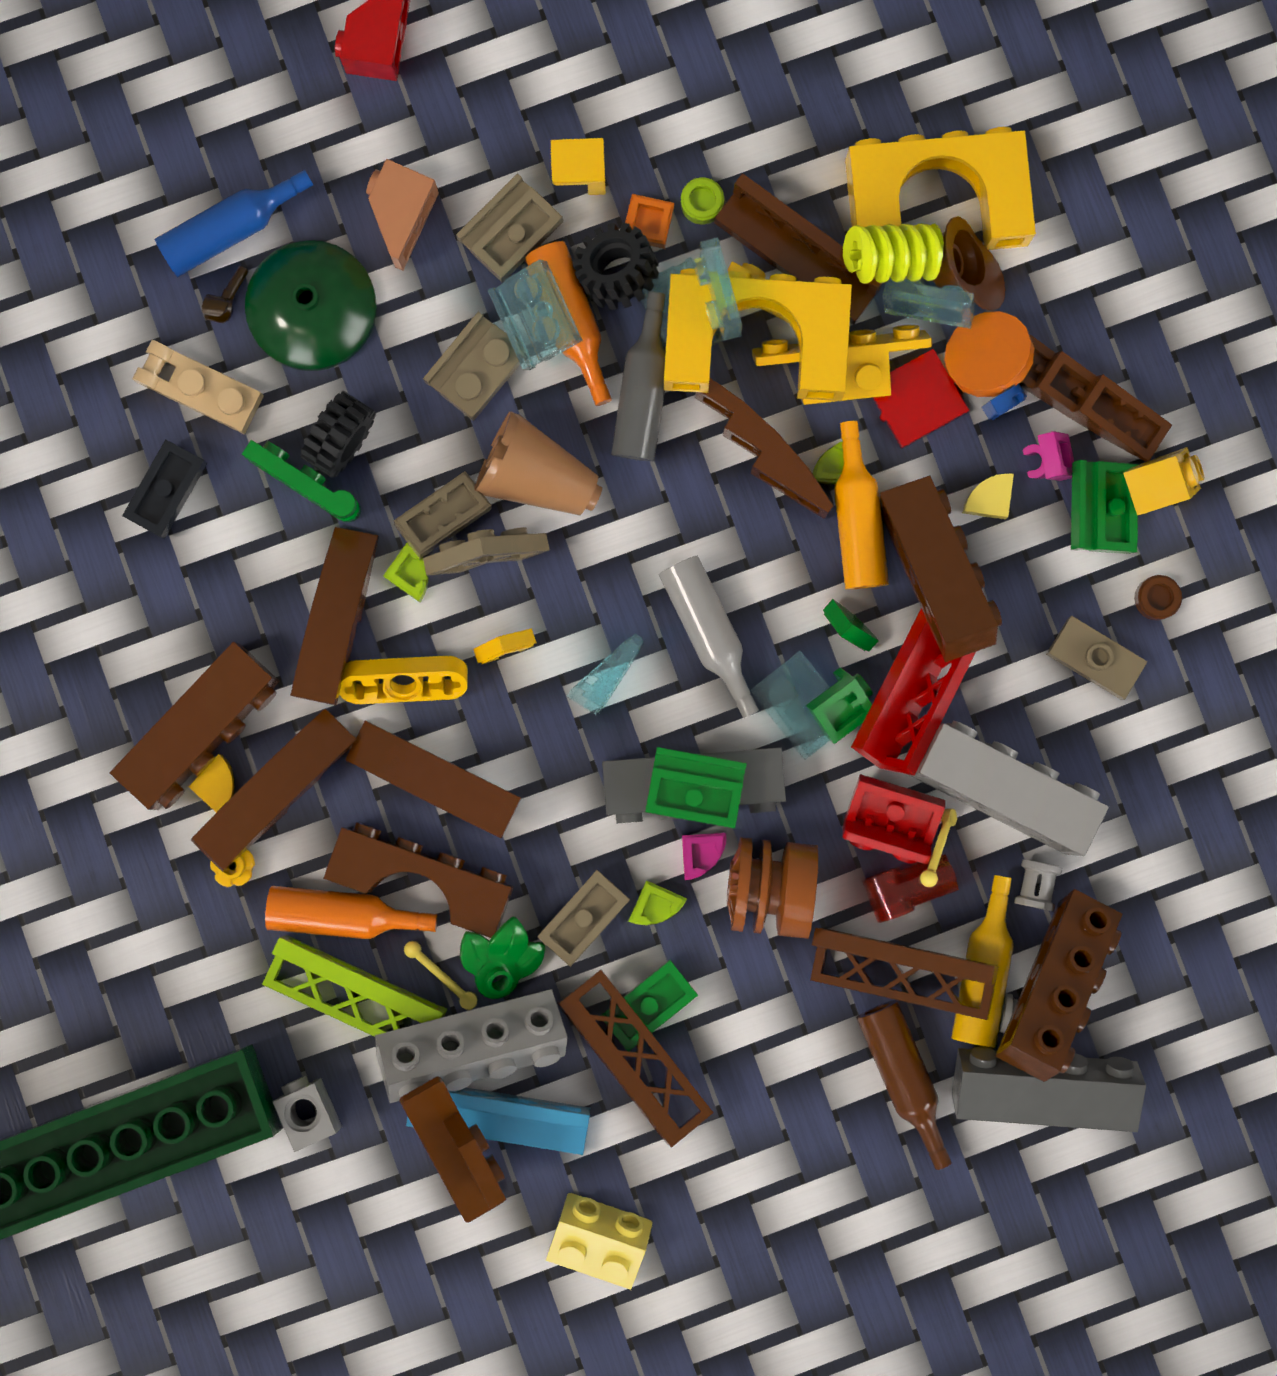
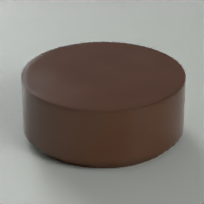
M1155 575L1139 584L1134 596L1135 605L1144 617L1150 620H1163L1178 611L1182 603V592L1179 585L1172 578L1164 575Z

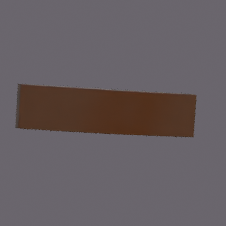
M1030 335L1035 348L1033 364L1025 379L1019 383L1020 386L1103 439L1148 462L1172 427V424L1104 374L1094 375L1063 351L1055 353Z
M709 378L708 393L696 392L695 399L728 418L729 421L724 427L723 436L758 457L752 467L751 474L825 519L833 504L806 464L781 435L743 400Z
M339 527L334 528L312 603L290 696L337 706L341 681L346 663L350 660L357 623L361 622L379 539L378 535Z
M326 709L322 710L245 783L191 838V841L223 872L280 820L293 803L321 779L322 774L352 747L356 738Z
M366 720L345 759L369 773L499 838L503 837L522 799Z

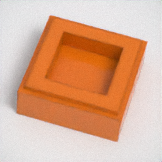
M632 194L625 223L630 224L632 230L635 226L639 228L642 234L646 236L650 246L665 249L674 211V203Z

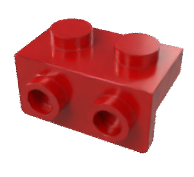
M860 774L844 818L842 838L862 850L877 849L890 853L896 859L905 863L920 862L928 864L931 858V846L945 810V800Z

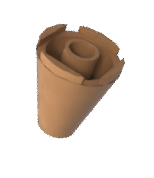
M512 411L509 412L491 444L492 449L488 459H485L482 464L474 491L481 493L483 496L579 516L585 509L592 511L603 487L597 485L598 475L520 414Z

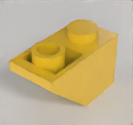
M1187 447L1132 467L1123 473L1137 516L1191 499L1201 489L1199 481L1205 479L1198 456H1190Z

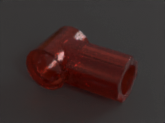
M946 854L941 855L936 870L938 881L932 887H925L920 881L922 872L927 870L929 863L923 864L920 862L901 870L900 867L893 868L862 880L877 922L882 923L914 911V906L959 890L956 875Z

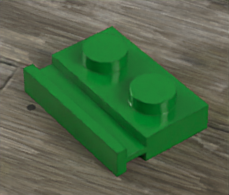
M1087 460L1072 462L1071 550L1120 554L1137 552L1138 516L1123 473L1138 464L1104 461L1087 462Z
M657 747L645 812L735 829L747 763Z

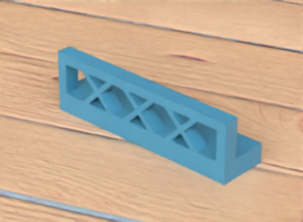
M467 1087L457 1091H448L468 1128L477 1124L485 1139L579 1155L584 1154L591 1111L589 1107ZM407 1117L406 1126L413 1127L412 1123Z

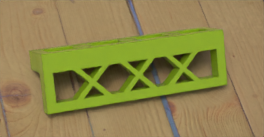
M288 935L279 937L272 952L275 957L262 985L374 1037L375 1035L389 1032L380 1028L388 1024H392L393 1030L400 1029L398 1021L409 1017L424 1023L443 1018L447 1011L446 1008ZM286 960L303 968L308 982L292 987L276 978ZM329 980L344 987L349 1000L336 1005L324 1002L317 983ZM310 986L314 997L301 991V989ZM354 992L359 994L360 996L355 997ZM368 998L385 1006L389 1019L375 1024L363 1020L357 1002ZM351 1005L354 1015L340 1008ZM394 1011H396V1012H398V1013H400V1014L397 1015V1016H395Z

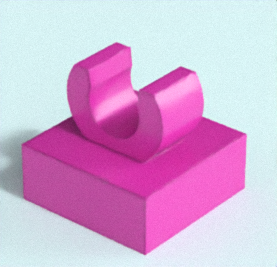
M1056 431L1037 436L1039 445L1032 444L1023 449L1024 455L1032 456L1039 454L1042 458L1041 466L1036 470L1028 471V477L1057 481L1072 478V462H1074L1069 434Z

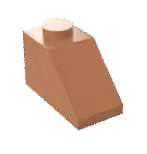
M386 159L381 171L376 169L371 175L366 193L369 195V202L394 266L404 271L439 192L434 179Z

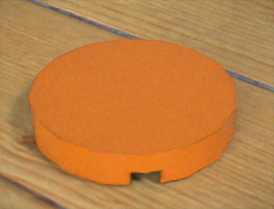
M1001 311L983 312L968 318L954 330L946 344L944 361L950 377L963 392L976 397H995L1005 392L1004 389L1009 388L1013 384L1017 386L1025 379L1033 364L1035 348L1026 326L1017 317Z

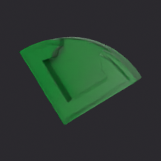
M834 599L823 609L825 617L838 634L863 651L869 652L879 642L877 637L854 614Z

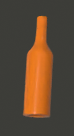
M557 241L538 247L527 254L525 259L559 348L564 356L574 361L580 367L595 405L601 406L612 401L598 362L601 334L584 289L574 273L576 270L573 267V261L567 245L563 241Z
M282 886L270 887L265 912V926L267 930L361 939L375 938L379 934L392 929H418L420 931L436 932L438 914L396 910L375 895Z

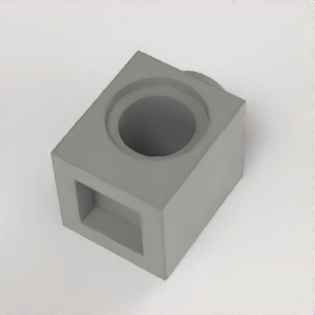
M306 1076L298 1078L282 1086L281 1089L284 1095L273 1101V1105L294 1152L334 1135L342 1128L321 1078L310 1083ZM306 1099L315 1105L317 1115L314 1121H304L298 1117L295 1109L298 1100Z

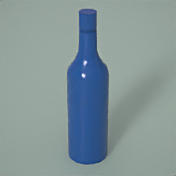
M303 170L290 177V179L269 189L240 190L154 240L168 265L178 278L263 230L268 225L273 212L279 205L296 196L297 193L313 186V183L306 171Z

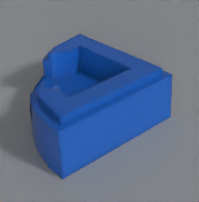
M1020 384L993 398L981 408L989 420H994L1025 401L1027 395Z

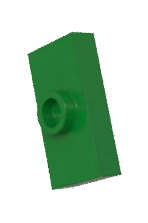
M669 959L623 996V998L652 1033L695 999L698 994ZM616 1005L614 1017L626 1018ZM609 1009L600 1016H609ZM614 1022L613 1034L624 1048L630 1051L637 1045V1030L632 1024Z

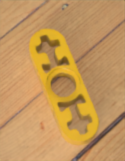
M454 656L354 660L346 663L339 695L345 701L353 704L456 699L467 690L468 668L463 660ZM406 675L415 681L411 684L401 685L395 683L392 678ZM428 676V681H423V677ZM444 676H451V679H445ZM379 679H383V683L380 684Z

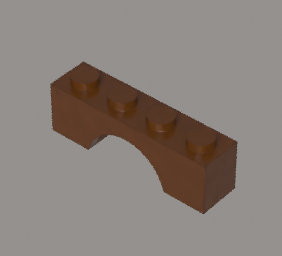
M359 822L355 823L354 829L341 827L323 879L366 894L372 892L379 883L393 874L399 872L417 873L432 880L444 893L449 905L450 922L452 925L489 938L498 931L514 886L505 883L506 874L486 867L481 868L480 874L463 868L465 860L444 852L439 853L438 859L421 853L423 845L398 837L396 844L379 839L381 830Z

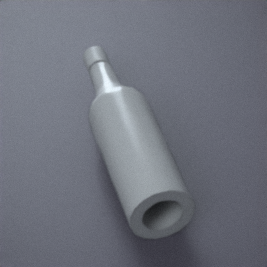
M698 555L685 559L662 571L659 577L702 665L725 682L743 718L759 711L741 672L742 644Z

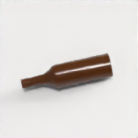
M890 1001L863 1012L856 1019L896 1112L918 1130L929 1152L935 1170L948 1167L952 1162L936 1125L938 1095L898 1001Z

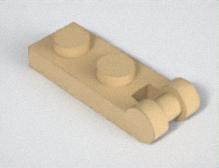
M151 340L146 350L149 356L143 368H137L132 380L245 435L264 395L157 341ZM165 363L175 367L169 382L159 377Z

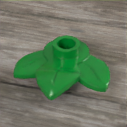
M513 916L498 929L490 940L478 933L466 931L461 940L460 960L464 969L475 975V985L479 992L487 998L499 999L509 995L516 988L520 979L533 974L539 968L544 959L546 945L543 942H529L527 932L517 917ZM504 975L499 981L492 983L495 977Z

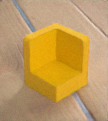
M603 138L551 140L553 185H588V195H606Z

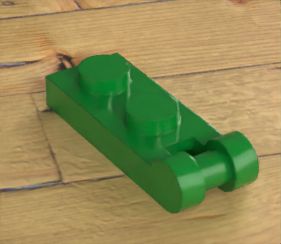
M250 440L242 455L250 463L340 521L351 523L359 517L361 506L350 492L338 490L333 493L323 486L326 481L325 477L305 464L300 471L288 464L286 460L290 455L273 443L267 441L262 447L253 440Z

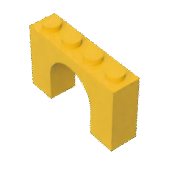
M996 127L980 135L968 136L967 131H952L942 135V138L925 139L923 135L914 134L901 137L898 142L881 143L880 139L869 138L856 142L855 146H849L845 165L852 227L854 225L863 227L870 225L882 227L887 224L902 225L899 204L901 187L907 180L920 172L941 169L961 176L974 189L980 204L983 241L988 250L1028 247L1036 235L1025 131L1012 132L1010 127Z
M692 268L683 269L680 271V274H671L664 390L708 393L711 346L717 329L734 313L745 309L759 308L780 315L791 325L796 333L800 348L797 399L842 401L846 391L852 285L841 284V280L835 277H818L814 279V282L796 281L795 276L788 274H774L770 276L769 280L752 279L750 273L741 271L727 272L725 277L707 276L706 271Z

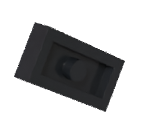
M165 439L122 516L165 539L205 469L207 462Z

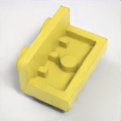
M568 1193L546 1261L631 1290L646 1252L652 1221L632 1212H626L597 1202L591 1198Z

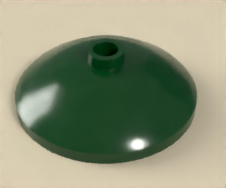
M307 240L294 242L271 253L253 273L245 296L246 320L251 334L258 345L278 363L302 371L325 370L350 359L367 341L376 318L377 303L375 290L363 265L343 248L323 241ZM304 292L313 293V300L306 305L300 304V295Z

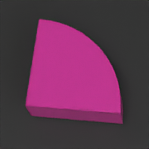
M726 833L682 835L685 880L700 877L716 865L725 849Z

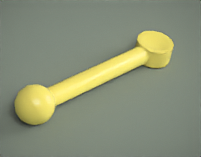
M945 809L942 815V826L928 869L923 871L920 876V881L925 887L935 886L938 881L936 870L950 827L955 826L957 822L955 809Z
M409 941L404 946L405 955L409 958H416L458 996L462 1008L470 1010L476 1006L478 999L475 993L471 991L465 992L421 952V945L418 942Z

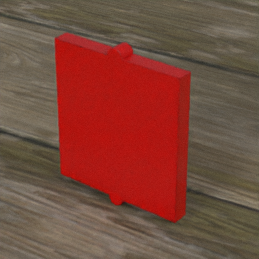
M934 348L890 372V396L872 397L881 412L880 421L887 422L901 449L969 411L954 385L955 382L947 373Z

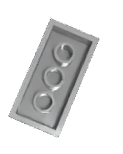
M953 720L951 724L946 723L939 726L915 776H909L1065 855H1086L1109 808L1107 805L1097 801L1100 796L1098 792L1080 783L1075 782L1073 786L1057 781L1059 773L1041 763L1034 762L1033 765L1029 763L1023 764L1016 760L1017 751L996 741H993L992 744H984L976 740L975 737L978 732L960 722Z

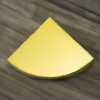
M999 474L981 482L968 496L962 513L1007 519L1014 474Z

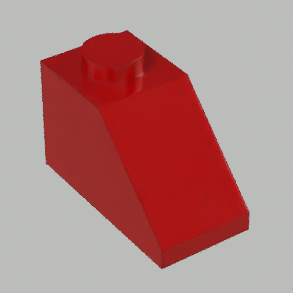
M368 0L347 15L345 29L338 30L335 41V56L340 57L346 74L397 81L410 0Z

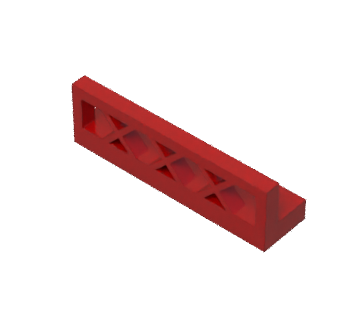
M921 608L851 748L880 769L915 776L976 652L945 662ZM951 663L952 665L947 675L937 680L941 670ZM932 701L928 713L918 720L922 708ZM912 741L905 759H897L903 746Z

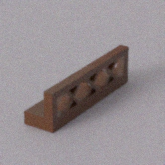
M743 173L734 183L733 195L715 217L714 223L783 274L795 276L796 281L814 282V279L818 277H835L841 280V284H851L850 323L853 325L881 289L883 283L877 282L875 278L870 283L863 284L859 281L856 271L851 273L847 270L842 256L843 246Z
M815 928L812 945L817 946L811 981L979 1019H989L999 966L827 928ZM828 949L846 953L854 968L841 977L824 974ZM855 955L867 957L868 959L860 964ZM876 960L889 962L898 978L884 987L877 986L872 983L864 968ZM899 965L912 967V969L903 973ZM919 970L934 972L943 987L926 997L918 995L907 978ZM856 973H859L864 982L850 980L848 978H850ZM942 974L958 978L948 983ZM965 979L985 983L980 1008L962 1005L952 987ZM902 982L908 992L892 988ZM947 992L953 1002L935 998Z
M599 970L577 989L568 993L557 1002V1005L665 1143L671 1148L714 1113L602 970ZM598 983L601 984L611 997L609 1016L591 1015L579 1001L583 995ZM616 1005L626 1018L614 1017ZM595 1020L608 1022L607 1034L604 1033ZM614 1022L632 1024L637 1030L638 1042L636 1052L618 1050L612 1043ZM644 1040L655 1054L643 1053ZM623 1056L636 1057L634 1070ZM642 1058L660 1060L666 1067L664 1088L646 1086L640 1079ZM672 1076L683 1090L671 1089ZM651 1092L664 1093L663 1105L659 1103ZM670 1094L688 1096L699 1109L695 1115L680 1127L677 1126L668 1114Z

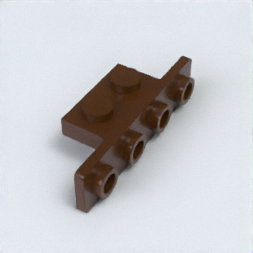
M437 1076L400 1098L399 1101L466 1223L473 1221L507 1200L498 1182L505 1179L501 1168L493 1154L485 1158L482 1153L490 1148L477 1124L468 1128L441 1077Z

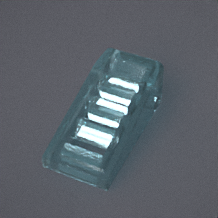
M635 633L632 637L625 640L569 691L567 698L593 715H600L644 646L643 638Z

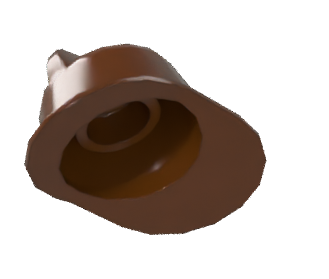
M959 216L951 218L946 225L945 232L942 233L944 241L943 258L940 272L937 278L933 280V283L938 289L946 292H965L982 309L993 311L1000 308L1005 299L1006 289L1004 276L998 262L975 235L965 219Z

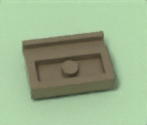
M517 173L456 234V237L461 244H464L503 283L526 260L527 254L538 248L563 223V217L536 190L525 183Z
M478 311L424 376L423 380L474 421L528 356V350L494 323L492 324Z

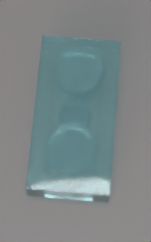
M719 238L700 242V257L693 259L699 285L708 284L712 301L705 303L712 330L720 328L723 341L740 337L742 322Z
M907 278L901 282H894L892 279H889L885 283L882 294L885 314L971 329L975 315L974 293L964 292L958 286L947 285L939 288L924 285L919 280L912 282Z

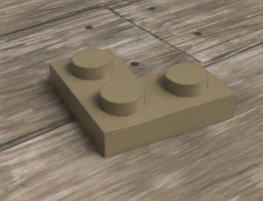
M521 527L503 531L501 536H495L493 529H486L469 533L467 535L468 542L456 540L440 544V552L423 558L426 575L461 573L486 563L521 561L550 549L546 533L528 534L527 528Z

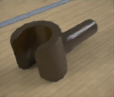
M242 266L238 267L227 287L223 290L221 297L211 294L205 296L202 304V313L205 314L206 320L218 323L229 321L233 308L232 301L249 273L247 269Z

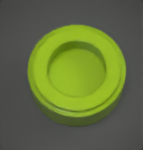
M705 177L693 179L682 190L681 210L684 216L695 224L704 225L713 222L717 214L724 207L723 190L712 179Z

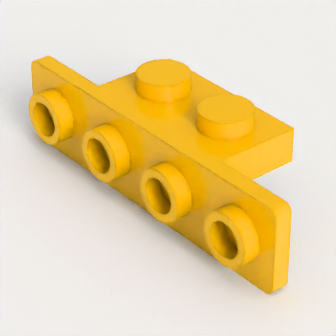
M918 325L896 326L893 328V333L876 335L875 330L869 329L850 332L846 391L842 401L890 396L889 352L932 347V337L925 330H920ZM786 339L764 341L761 348L752 349L753 360L756 366L799 362V343L788 345V340ZM802 399L804 405L835 402L830 400Z

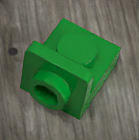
M841 667L833 672L838 682L806 705L826 737L833 744L860 726L872 706L868 698L873 695V692L866 681L858 673L851 676Z

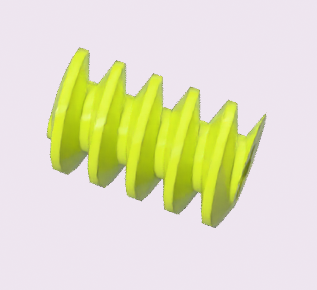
M919 223L914 226L910 224H902L900 226L887 224L882 227L877 225L867 227L854 225L849 228L845 235L842 256L847 270L851 273L856 271L859 281L863 284L870 283L873 278L879 283H885L889 278L894 282H901L905 277L912 282L920 280L921 277L927 281H933L940 272L944 247L943 235L936 223L931 225Z

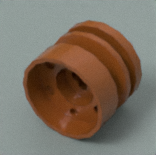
M740 837L738 849L730 863L727 888V906L731 919V931L743 932L746 912H753L754 933L761 934L767 914L776 915V929L779 936L808 939L811 932L816 900L818 845L787 842L781 861H773L771 841L762 839L759 859H753L752 838Z

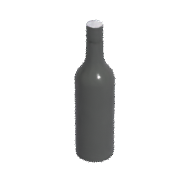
M648 292L647 310L645 312L642 333L625 356L611 455L640 461H655L665 395L664 370L666 351L661 340L662 312L664 311L666 298L664 293Z

